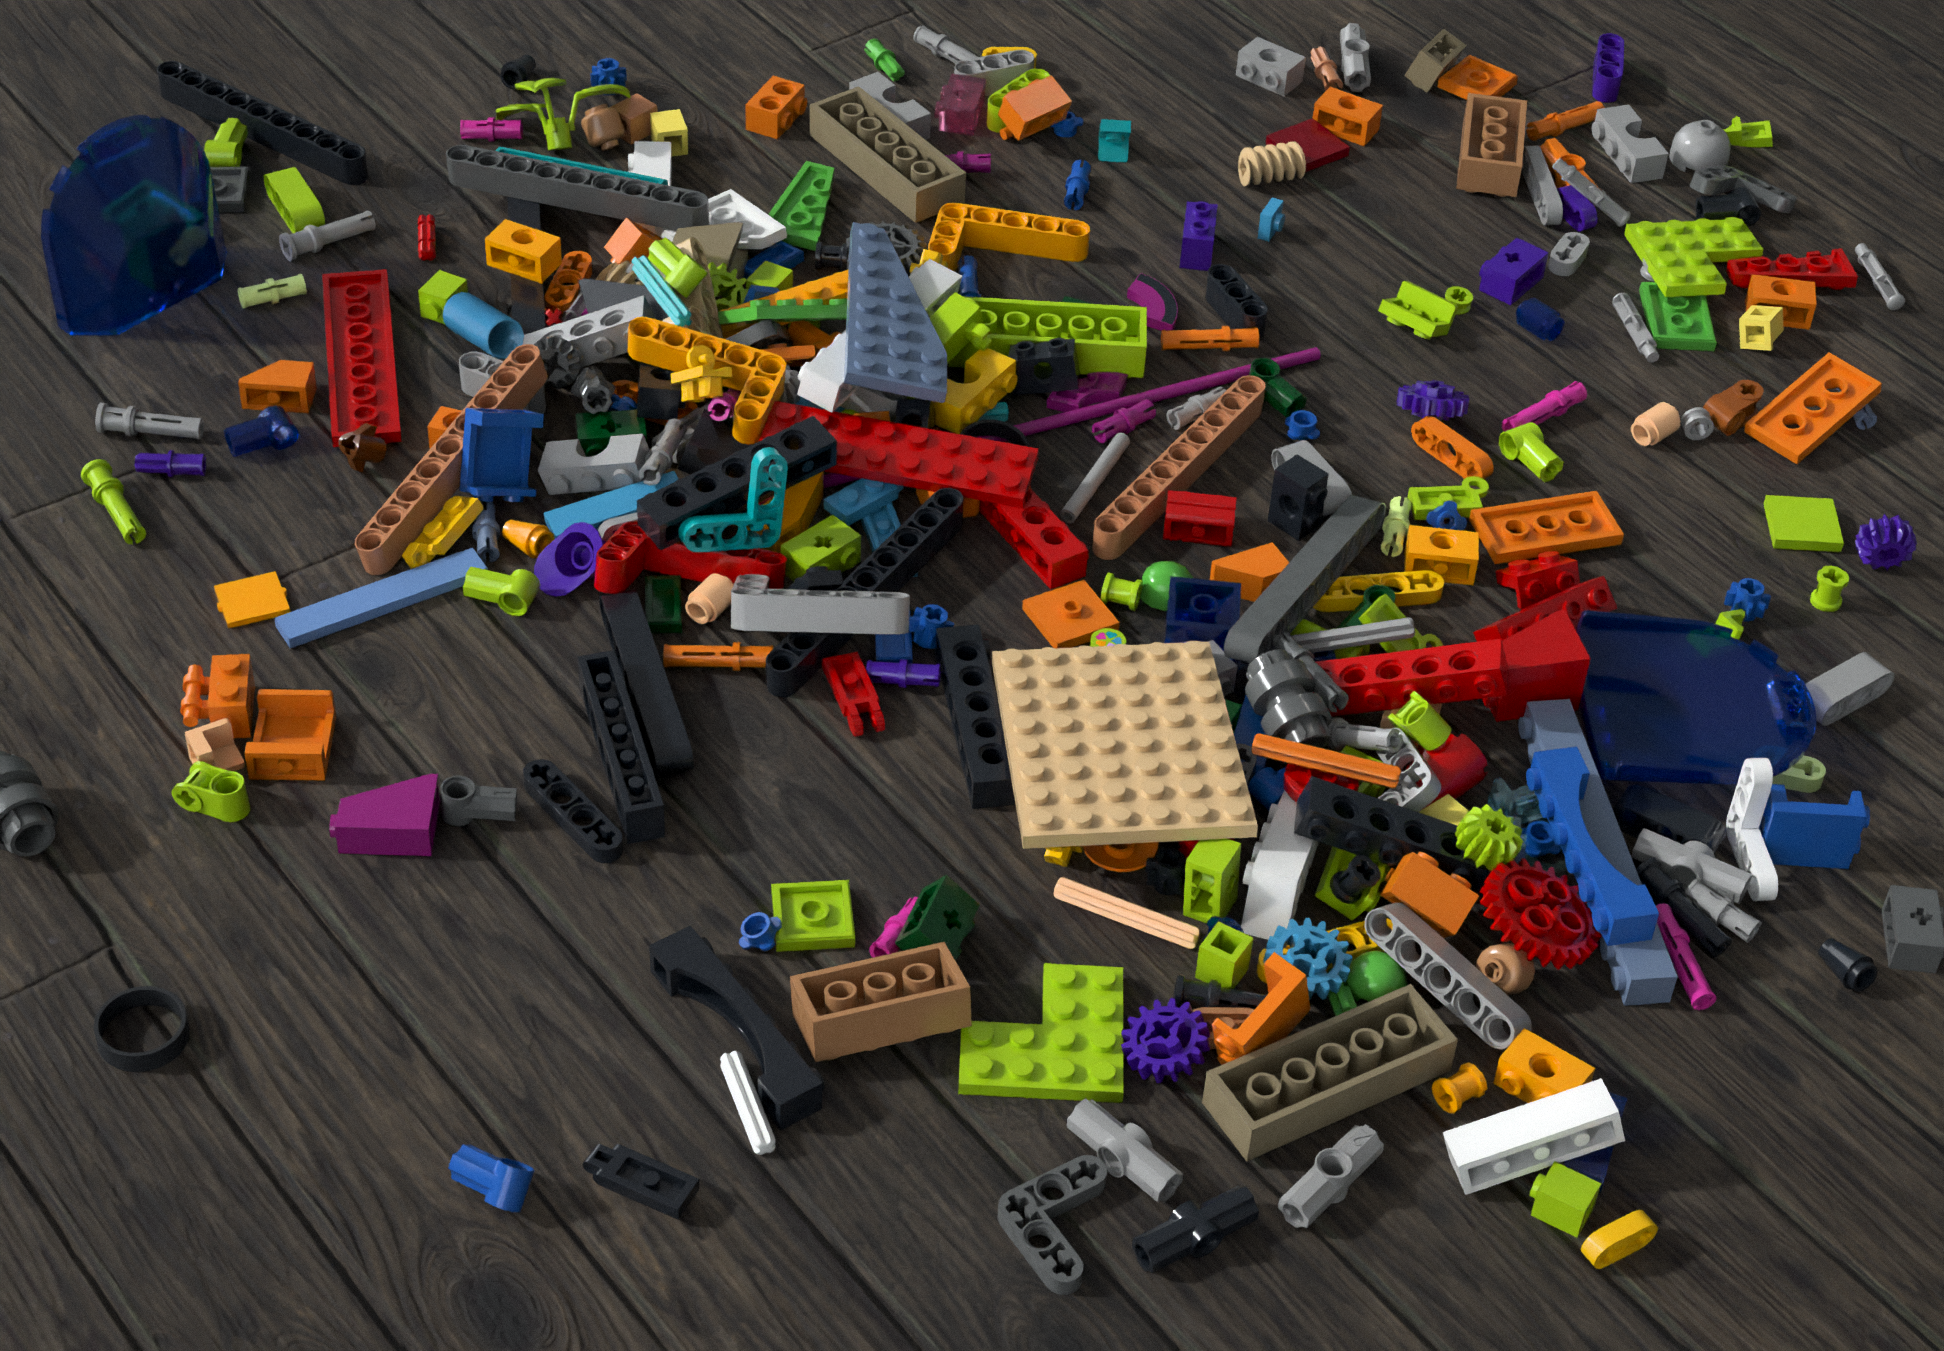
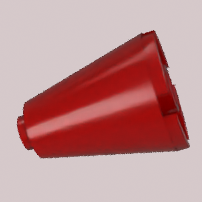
M1450 733L1448 739L1434 750L1428 751L1420 745L1417 746V749L1441 783V791L1438 796L1427 806L1447 794L1456 800L1481 783L1487 776L1488 772H1484V768L1488 765L1485 756L1479 747L1463 733L1458 737ZM1414 760L1409 762L1406 770L1413 764ZM1421 779L1416 782L1419 788L1423 785Z

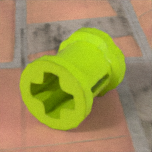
M1824 566L1817 573L1818 586L1811 593L1810 602L1816 609L1824 612H1834L1839 610L1842 605L1841 593L1843 588L1849 583V575L1837 566Z
M1108 572L1101 591L1102 602L1107 604L1110 601L1127 605L1130 610L1135 611L1141 598L1143 580L1137 579L1135 582L1116 578L1114 573Z

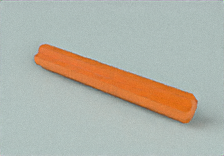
M1261 733L1255 735L1252 743V754L1392 789L1396 788L1399 783L1401 768L1398 766Z

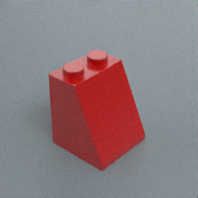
M1558 610L1502 641L1508 664L1507 696L1483 698L1485 707L1490 708L1496 722L1524 717L1526 704L1531 701L1570 699L1574 711H1578L1591 658L1565 610Z

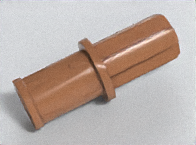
M1324 47L1313 48L1310 53L1311 60L1315 66L1314 72L1316 77L1321 79L1325 91L1329 87L1338 89L1336 83L1342 89L1343 83L1337 74L1336 63L1330 60Z

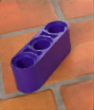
M1606 33L1599 37L1594 59L1592 96L1604 103H1611L1617 100L1623 76L1624 39L1617 34Z

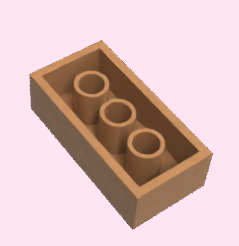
M1468 93L1462 127L1456 189L1465 190L1470 193H1490L1500 197L1517 196L1523 163L1527 100Z
M945 942L790 976L793 1017L815 1062L833 1060L853 1053L872 1051L879 1047L910 1042L918 1038L939 1033H949L972 1026L970 986Z

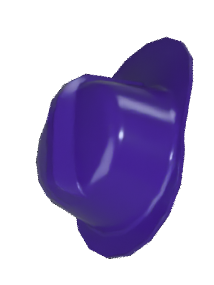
M585 522L573 523L539 554L534 566V575L539 579L540 589L545 594L554 597L565 596L574 591L587 579L595 577L596 554L606 541L602 540L599 531L593 525Z

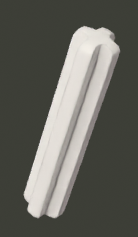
M738 1051L724 1053L720 1058V1066L752 1148L758 1155H763L766 1152L771 1153L776 1147V1139L742 1054Z

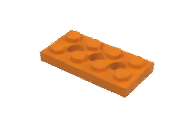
M1828 352L1746 422L1744 432L1795 464H1798L1881 392L1882 383ZM1839 388L1842 391L1830 392L1827 389ZM1818 406L1821 409L1809 410L1806 407ZM1797 424L1800 427L1792 429L1786 427L1785 425Z
M1597 491L1472 509L1469 518L1494 564L1538 558V554L1548 551H1557L1559 554L1621 545L1624 533Z

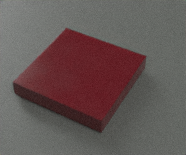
M1313 118L1266 135V145L1273 144L1276 146L1278 143L1297 142L1305 156V172L1349 156L1350 147Z

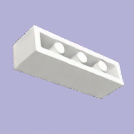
M635 141L634 154H628V172L668 180V185L671 186V142ZM637 223L656 234L655 226Z
M1602 1078L1443 1132L1451 1164L1465 1195L1552 1166L1554 1161L1561 1163L1625 1141L1619 1111Z

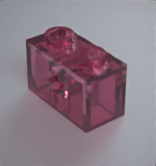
M951 74L948 84H943L940 101L937 100L934 117L939 119L938 131L974 135L985 104L986 79Z

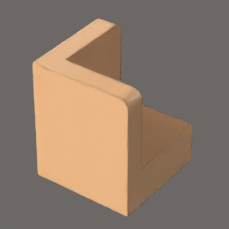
M228 718L185 732L189 759L192 764L202 761L228 771H237L245 767L244 759L234 743L232 726Z

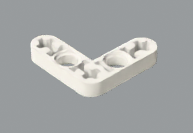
M1748 758L1744 761L1726 820L1728 840L1739 869L1753 874L1747 888L1753 901L1775 900L1778 894L1776 870L1759 830L1773 783L1772 766L1767 758Z

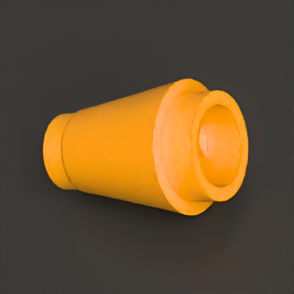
M509 520L502 529L503 537L531 558H538L543 549L554 540V535L545 525Z

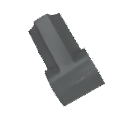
M461 775L448 777L442 782L441 818L445 823L451 826H464L473 821L474 818L515 821L517 788L475 786L470 778Z

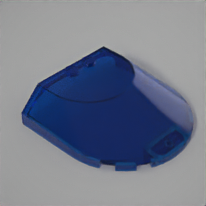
M147 115L125 117L107 124L90 135L76 148L80 154L70 167L67 168L62 165L50 187V190L55 193L50 209H43L41 240L57 323L69 335H119L222 280L227 251L212 172L202 146L185 128L162 116L160 119L150 118Z
M1589 610L1582 612L1577 625V633L1591 658L1580 700V707L1591 755L1602 780L1650 783L1737 784L1743 763L1748 758L1769 759L1773 777L1795 765L1803 757L1810 745L1816 728V710L1813 699L1805 683L1795 670L1787 673L1776 663L1779 657L1778 654L1755 639L1751 645H1748L1730 637L1733 630L1724 626L1691 619Z

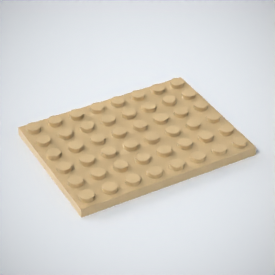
M1154 642L1142 645L1116 644L1114 646L1097 647L1084 645L1075 648L1045 647L1030 650L1007 649L1005 651H992V667L1023 849L1257 837L1258 824L1210 642Z

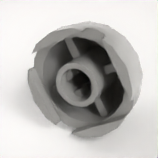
M1710 120L1695 121L1685 124L1675 134L1669 158L1674 166L1684 172L1686 167L1696 171L1717 165H1727L1730 157L1731 143L1727 133Z

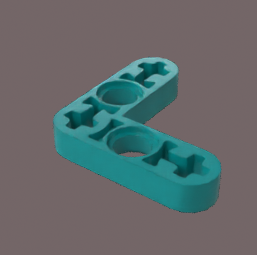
M766 447L754 455L751 463L747 513L693 516L683 521L678 533L679 538L688 550L692 552L758 549L770 547L777 542L781 534L788 470L787 461L775 448ZM773 459L776 464L769 467L768 475V472L763 467L768 466L770 460ZM768 490L774 491V498L769 504H758L759 497L763 492ZM767 524L769 529L763 530V526ZM727 526H738V531L733 538H722V532ZM700 528L703 533L697 534L696 539L692 540L690 535H695L697 529ZM761 530H763L762 535H759V534L756 532V531H761Z

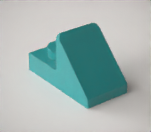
M1101 119L1098 131L1099 161H1128L1131 121Z

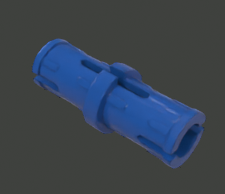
M1076 160L1072 164L1071 175L1066 180L1065 188L1067 192L1064 204L1070 210L1072 202H1075L1074 210H1079L1083 206L1084 195L1089 190L1090 181L1088 178L1091 166L1085 160L1083 168L1080 167L1081 160Z

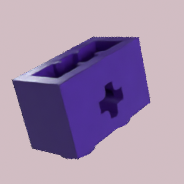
M1187 201L1179 268L1208 271L1211 267L1217 204H1209L1203 201Z
M1519 238L1514 239L1507 246H1503L1491 260H1486L1483 263L1479 272L1481 277L1479 291L1508 305H1512L1544 277L1549 252Z

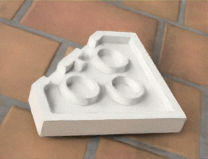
M732 189L708 199L710 225L733 222L744 223L737 249H764L787 238L784 225ZM655 226V232L662 239L666 237L673 241L676 230Z

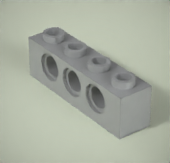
M643 295L524 335L523 345H534L538 340L549 336L563 338L576 348L580 356L581 367L627 353L628 326L632 319L637 317L656 318ZM558 352L550 360L545 359V362L549 363L548 373L550 374L557 367L562 368V366L557 364Z

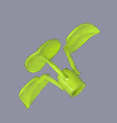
M545 78L536 82L524 81L516 83L515 88L517 90H530L534 93L541 89L546 104L532 103L503 106L496 109V120H503L522 111L535 112L542 123L544 135H546L548 151L572 148L570 131H575L574 123L578 103L581 99L601 94H621L628 98H631L626 87L615 84H605L583 89L574 95L569 123H566L565 117H554L548 87L566 85V80ZM542 108H547L549 119L546 120Z

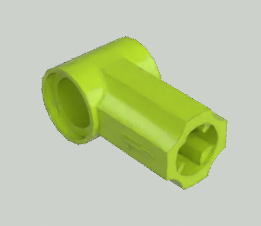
M228 118L225 123L221 124L214 140L206 141L204 147V163L206 167H240L242 147L248 136L247 126L243 125L239 119Z
M666 237L662 240H655L648 248V259L666 276L664 279L685 298L693 292L708 274L700 264L689 255L684 254L681 249Z
M1529 422L1500 434L1499 446L1502 454L1509 460L1518 458L1543 482L1553 480L1562 471L1564 461L1544 443L1541 429L1535 423Z
M470 566L465 575L463 594L464 596L498 603L499 607L507 614L522 616L529 609L540 590L541 584L536 575L525 569H518L511 575Z

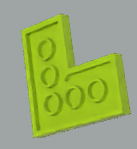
M1728 217L1725 220L1701 218L1696 221L1669 220L1658 223L1641 221L1636 224H1626L1624 233L1640 260L1643 261L1644 258L1648 265V272L1665 297L1725 294L1727 283L1712 262H1728V260L1762 257L1763 254L1762 246L1744 221L1735 217Z
M1044 963L1042 1024L971 1021L972 1026L961 1028L958 1094L1082 1101L1086 1098L1087 1100L1093 1099L1095 1102L1122 1103L1123 1050L1121 1048V1044H1123L1121 1034L1123 1030V967Z

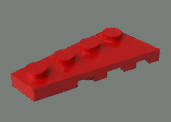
M1842 248L1832 249L1831 255L1821 256L1819 251L1807 252L1804 258H1796L1791 254H1781L1775 261H1771L1765 256L1728 260L1726 268L1732 284L1741 288L1749 287L1752 274L1815 282V287H1828L1833 290H1842L1844 287L1856 288L1858 279Z

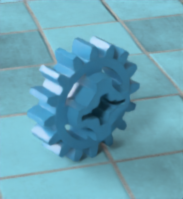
M1305 918L1301 926L1294 919H1290L1287 929L1279 925L1274 936L1269 937L1263 962L1265 963L1275 952L1306 974L1309 1000H1311L1313 993H1317L1324 1000L1327 998L1329 990L1334 993L1339 992L1342 982H1346L1351 970L1349 966L1352 961V955L1346 954L1349 946L1348 942L1337 941L1339 934L1337 929L1330 933L1325 931L1326 922L1321 921L1315 927L1312 926L1310 918ZM1289 945L1290 949H1288L1286 955H1283V949ZM1332 963L1333 969L1329 973H1326L1328 965Z

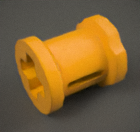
M1470 1062L1462 1064L1458 1072L1449 1078H1439L1432 1084V1092L1436 1102L1448 1113L1457 1112L1461 1108L1462 1103L1472 1097L1480 1098L1488 1088L1483 1073Z

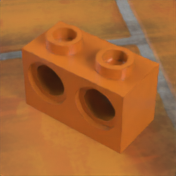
M773 75L745 105L746 130L778 139L786 130L790 129L798 116L805 112L807 107L805 85Z

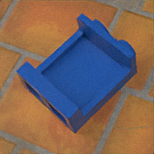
M466 408L459 491L472 494L473 498H478L482 502H492L493 496H503V500L509 502H524V496L536 497L537 489L528 487L532 428H543L544 414L517 409Z
M1772 784L1759 830L1773 864L1849 869L1853 855L1858 854L1860 851V835L1862 829L1867 828L1869 825L1870 809L1869 806L1864 805L1861 791H1852L1848 805L1793 802L1787 800L1785 785Z

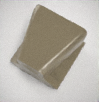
M733 222L677 229L672 241L675 245L695 237L705 251L708 264L714 262L717 268L722 263H725L727 272L736 269V278L739 280L744 277V268L748 261V251L737 249L744 223Z

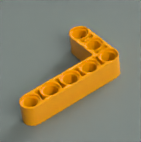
M947 203L939 210L928 244V250L942 253V260L946 261L948 268L956 272L957 262L960 259L964 246L1079 262L1085 260L1088 256L1090 226L1083 221L962 203Z
M637 317L631 320L628 326L627 351L629 356L636 361L679 372L689 369L686 361L688 351L694 346L704 345L710 348L714 354L715 366L713 370L732 367V377L723 379L722 386L742 391L734 407L733 437L742 444L749 445L759 442L774 402L780 401L784 392L786 362L781 356L649 317Z

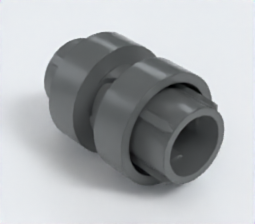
M1282 649L1268 651L1255 658L1247 668L1246 676L1249 681L1245 687V693L1254 712L1264 716L1261 720V726L1265 735L1325 748L1330 740L1331 733L1328 726L1331 723L1332 716L1322 696L1318 693H1313L1315 682L1305 662L1294 659L1291 653H1287Z
M0 751V849L19 856L38 854L45 850L55 838V827L59 819L58 809L47 790L42 787V782L31 763L23 757Z

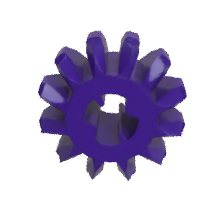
M1884 514L1881 519L1876 520L1870 517L1869 524L1860 525L1855 545L1863 564H1870L1873 570L1883 566L1888 571L1890 566L1896 565L1901 567L1902 561L1912 560V553L1916 550L1917 541L1909 521L1901 520L1899 515L1888 518Z

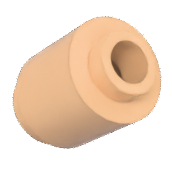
M1666 402L1658 403L1635 419L1631 426L1633 438L1642 446L1657 444L1679 429V412L1675 407Z
M720 574L708 576L688 596L685 609L689 617L699 624L714 621L731 605V590L734 585L732 581Z

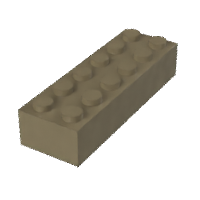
M859 86L810 104V136L913 222L917 223L937 215L944 204L965 203L966 172Z
M1409 984L1207 1071L1202 1104L1244 1159L1249 1161L1451 1071L1458 1039L1415 988Z

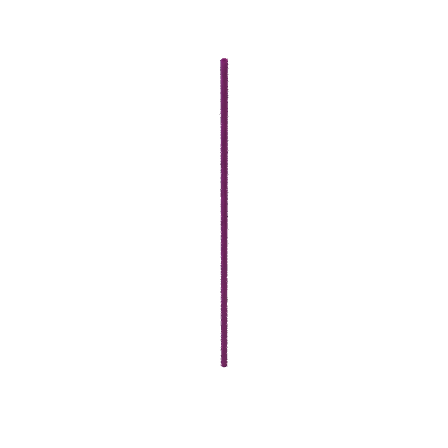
M1314 347L1272 358V360L1279 365L1281 370L1319 360L1321 354L1319 349ZM1251 364L1013 426L1019 429L1025 436L1112 414L1120 408L1128 409L1144 399L1154 403L1235 382L1242 376L1249 375ZM978 436V438L994 441H1008L997 436ZM836 473L824 474L823 489L861 478ZM774 496L769 497V498H767V499H765V500L759 502L758 504H759V505H762V504L766 503L767 501H769L770 499H772Z

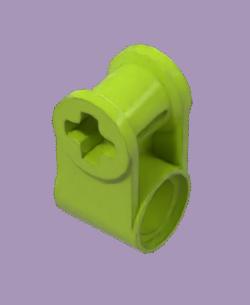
M1413 691L1410 694L1411 699L1396 714L1391 713L1387 718L1396 728H1400L1410 740L1415 741L1425 750H1434L1448 739L1451 727L1424 698Z
M195 762L189 769L190 775L185 781L177 783L172 789L174 800L182 808L191 812L212 816L224 822L239 821L244 819L250 812V803L243 776L238 772L221 769L206 762Z

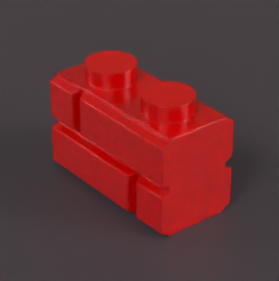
M1168 490L1163 539L1231 547L1237 497Z

